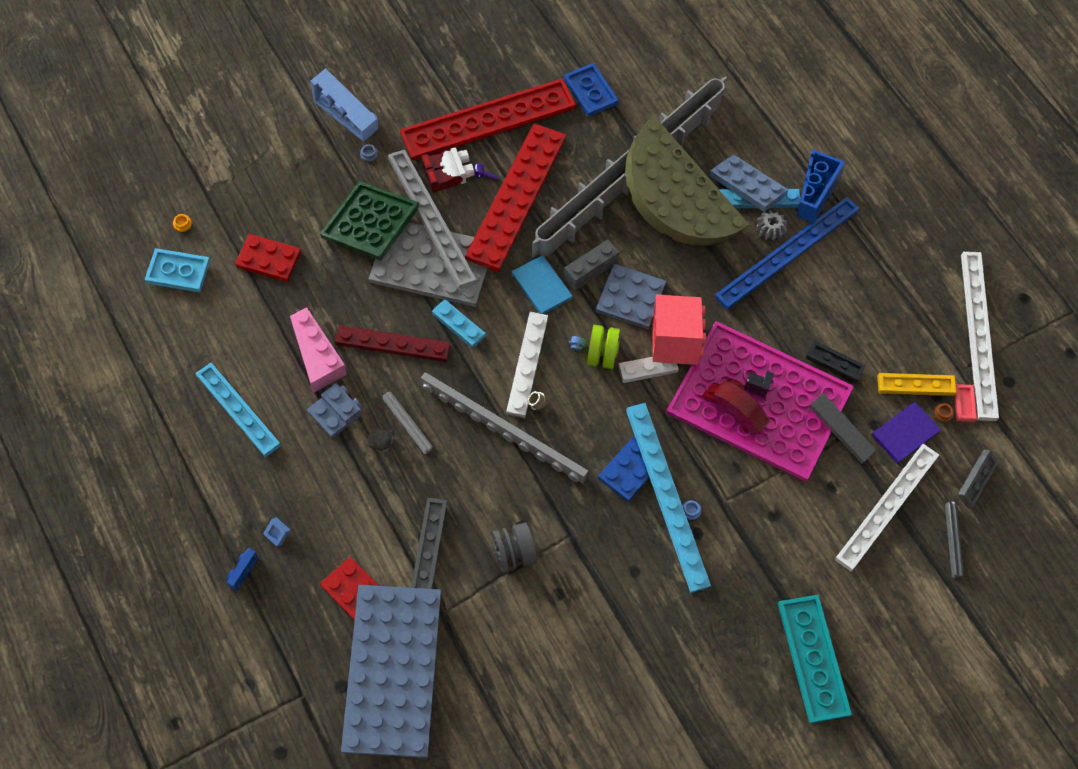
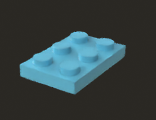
M155 248L145 282L146 284L201 292L210 264V258Z

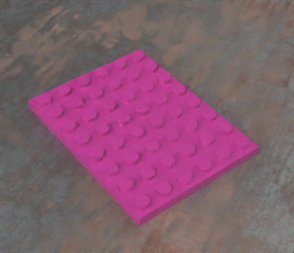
M715 321L706 338V343L702 345L704 346L703 357L699 358L698 365H691L666 414L807 482L831 433V430L809 408V405L820 394L824 393L842 411L854 386ZM767 371L774 373L766 397L745 391L762 407L770 420L759 434L744 431L739 420L732 412L721 405L705 401L702 396L713 382L722 384L723 381H727L744 390L750 373L765 377Z

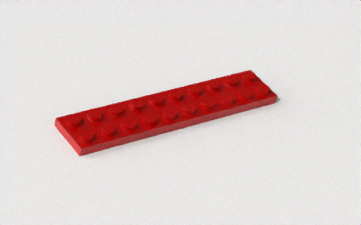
M562 78L400 129V135L411 160L414 161L420 159L421 155L436 154L574 110L576 104Z
M535 123L533 124L465 255L466 261L500 272L566 140V134Z

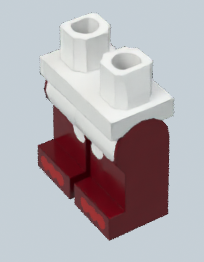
M455 147L451 151H443L433 156L428 154L421 155L422 165L432 193L460 183L464 184L466 183V178L474 175L472 164L462 165V163L469 162L467 150L457 152Z

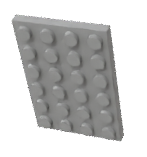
M409 222L382 261L375 259L369 276V283L476 307L488 268L467 261L476 278V284L459 290L425 226ZM451 232L465 258L475 237Z

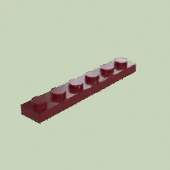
M342 325L338 326L335 338V345L442 362H447L450 350V342Z

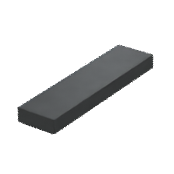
M824 393L820 394L809 405V408L861 464L876 451Z

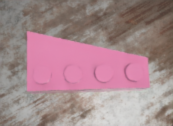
M306 307L291 315V322L313 393L347 375L345 364L308 308Z

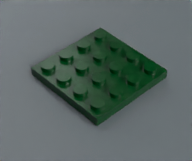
M359 181L320 235L322 239L382 261L420 205L417 201Z

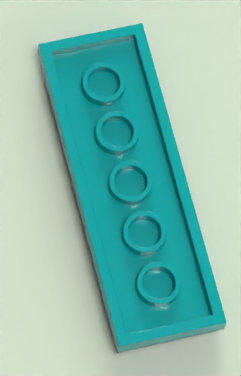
M819 595L779 601L778 607L809 724L850 717L852 713Z

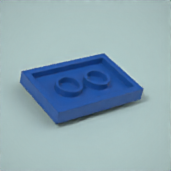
M594 63L563 76V80L588 117L618 105V98Z
M635 435L598 475V480L626 502H629L650 478Z

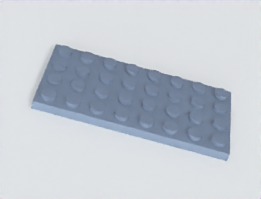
M358 585L341 745L342 754L428 758L441 600L440 589Z

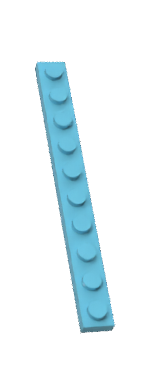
M646 403L627 407L626 412L690 593L710 588V581Z

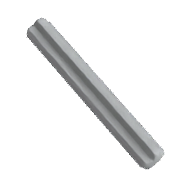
M392 392L384 394V402L424 454L431 452L433 446Z

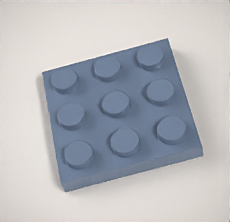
M614 264L596 307V313L648 330L653 319L656 295H662L666 281Z

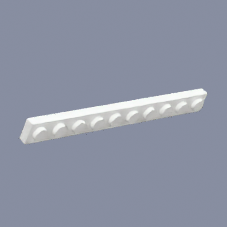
M963 252L961 260L977 420L997 421L999 414L981 252Z

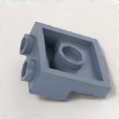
M337 383L322 393V398L307 409V413L331 439L362 416L360 402L356 398L352 400L348 396L349 391L343 385L339 387Z

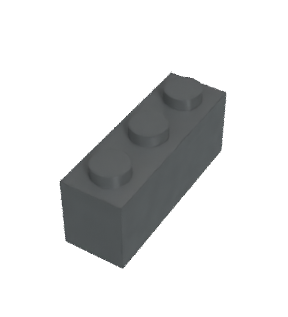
M606 240L564 267L563 279L575 292L613 267L614 264H617L619 251L609 240Z

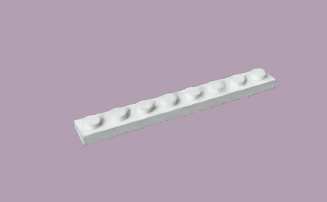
M925 444L921 445L837 555L835 561L852 572L939 454Z

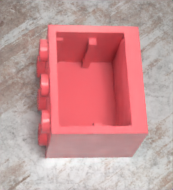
M656 295L652 320L653 362L699 364V358L703 357L704 346L702 344L706 343V333H703L706 320L702 319L705 315V305H702L701 297Z

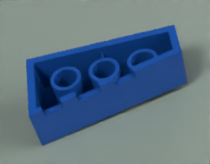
M812 149L797 217L812 223L815 222L842 177L845 161Z

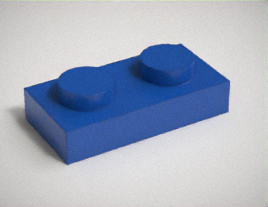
M248 548L245 553L243 552L240 555L235 570H231L227 576L226 583L229 589L235 592L238 591L258 560L256 551Z

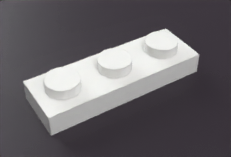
M653 357L619 363L618 366L623 383L678 373L679 370L677 363L653 362Z

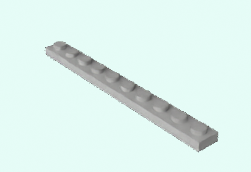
M401 150L388 154V160L408 197L419 202L420 207L417 213L458 289L475 285L476 278L406 151Z
M426 372L422 375L421 386L426 392L434 393L442 402L452 404L457 411L467 413L475 422L485 424L490 431L500 433L505 440L518 444L523 451L533 453L538 460L551 464L553 469L558 472H564L574 482L579 481L583 484L587 479L588 470Z

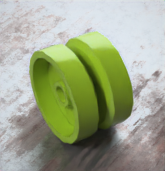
M593 325L587 366L597 367L600 356H604L603 368L613 370L620 341H618L620 329L610 327L606 339L603 338L604 327Z

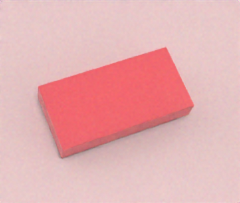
M956 384V394L954 396L956 421L976 422L974 385Z

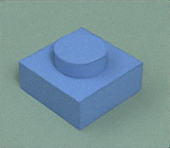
M275 517L271 519L263 534L278 547L283 544L290 529Z

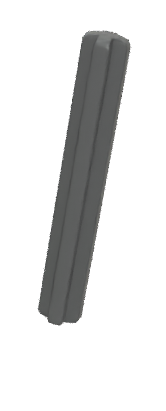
M947 502L945 504L951 574L953 578H962L964 571L956 502Z

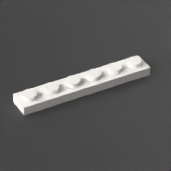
M534 312L529 313L506 415L526 417L528 397L531 394L548 315Z

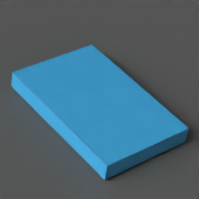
M543 255L512 271L513 278L539 314H546L570 301L573 297Z

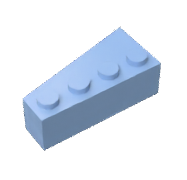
M326 68L310 81L314 103L363 142L378 130L376 115L370 112Z

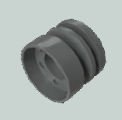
M526 522L513 525V535L509 536L506 528L502 529L503 538L500 537L498 530L492 531V547L502 572L509 571L508 562H510L513 570L516 569V559H519L524 567L537 563L535 546Z

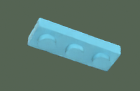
M444 299L432 310L434 317L472 349L485 337L484 331L447 300Z

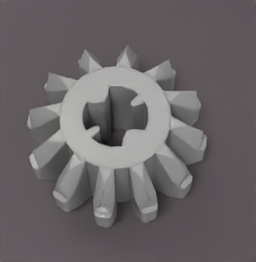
M770 210L768 214L763 212L761 217L757 219L756 231H759V237L765 236V240L771 238L772 241L776 238H782V235L787 230V220H784V215L779 216L778 211L772 213Z

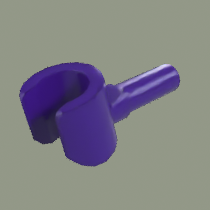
M475 165V177L482 178L485 176L495 180L498 179V176L484 171V165Z

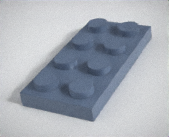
M734 154L710 170V177L763 212L788 193L787 188Z

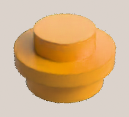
M179 214L174 218L173 226L175 230L185 232L191 228L192 221L185 214Z

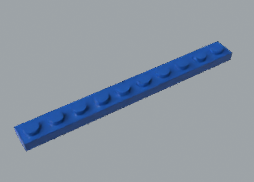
M846 197L816 219L814 223L809 224L716 293L714 298L726 310L730 309L857 214L860 208Z

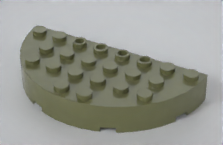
M653 115L636 135L626 159V183L638 212L661 234L665 233L672 237L673 240L684 244L698 246L713 245L714 243L728 241L740 234L749 223Z

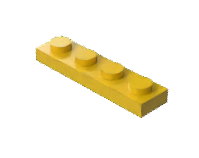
M879 373L877 376L878 392L881 394L955 396L956 394L954 375Z

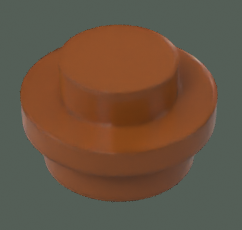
M939 404L934 409V416L940 422H948L953 418L954 412L949 404Z

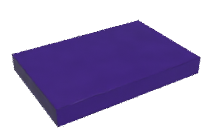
M913 402L874 431L871 436L898 464L921 447L922 444H925L937 435L941 429L916 402Z

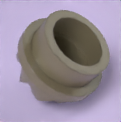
M535 391L529 395L528 404L533 410H541L547 406L548 399L544 393Z

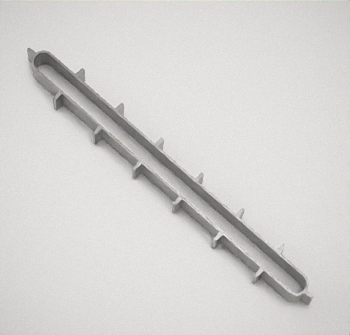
M726 76L722 79L715 78L709 80L695 93L688 90L683 104L669 116L663 113L660 114L659 121L669 132L706 99L711 98L670 133L681 147H683L684 138L700 124L708 126L710 115L721 105ZM628 151L615 162L607 159L605 171L587 186L580 182L578 194L559 210L551 207L550 218L536 230L535 240L532 243L533 259L542 255L544 257L549 256L566 240L574 243L575 233L594 216L601 220L603 208L620 193L623 192L627 196L630 194L624 173L553 236L546 239L625 170Z

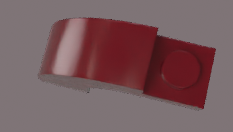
M723 381L722 384L713 382L702 395L705 401L721 405L732 412L739 420L744 431L759 434L770 422L762 407L748 393L730 382Z

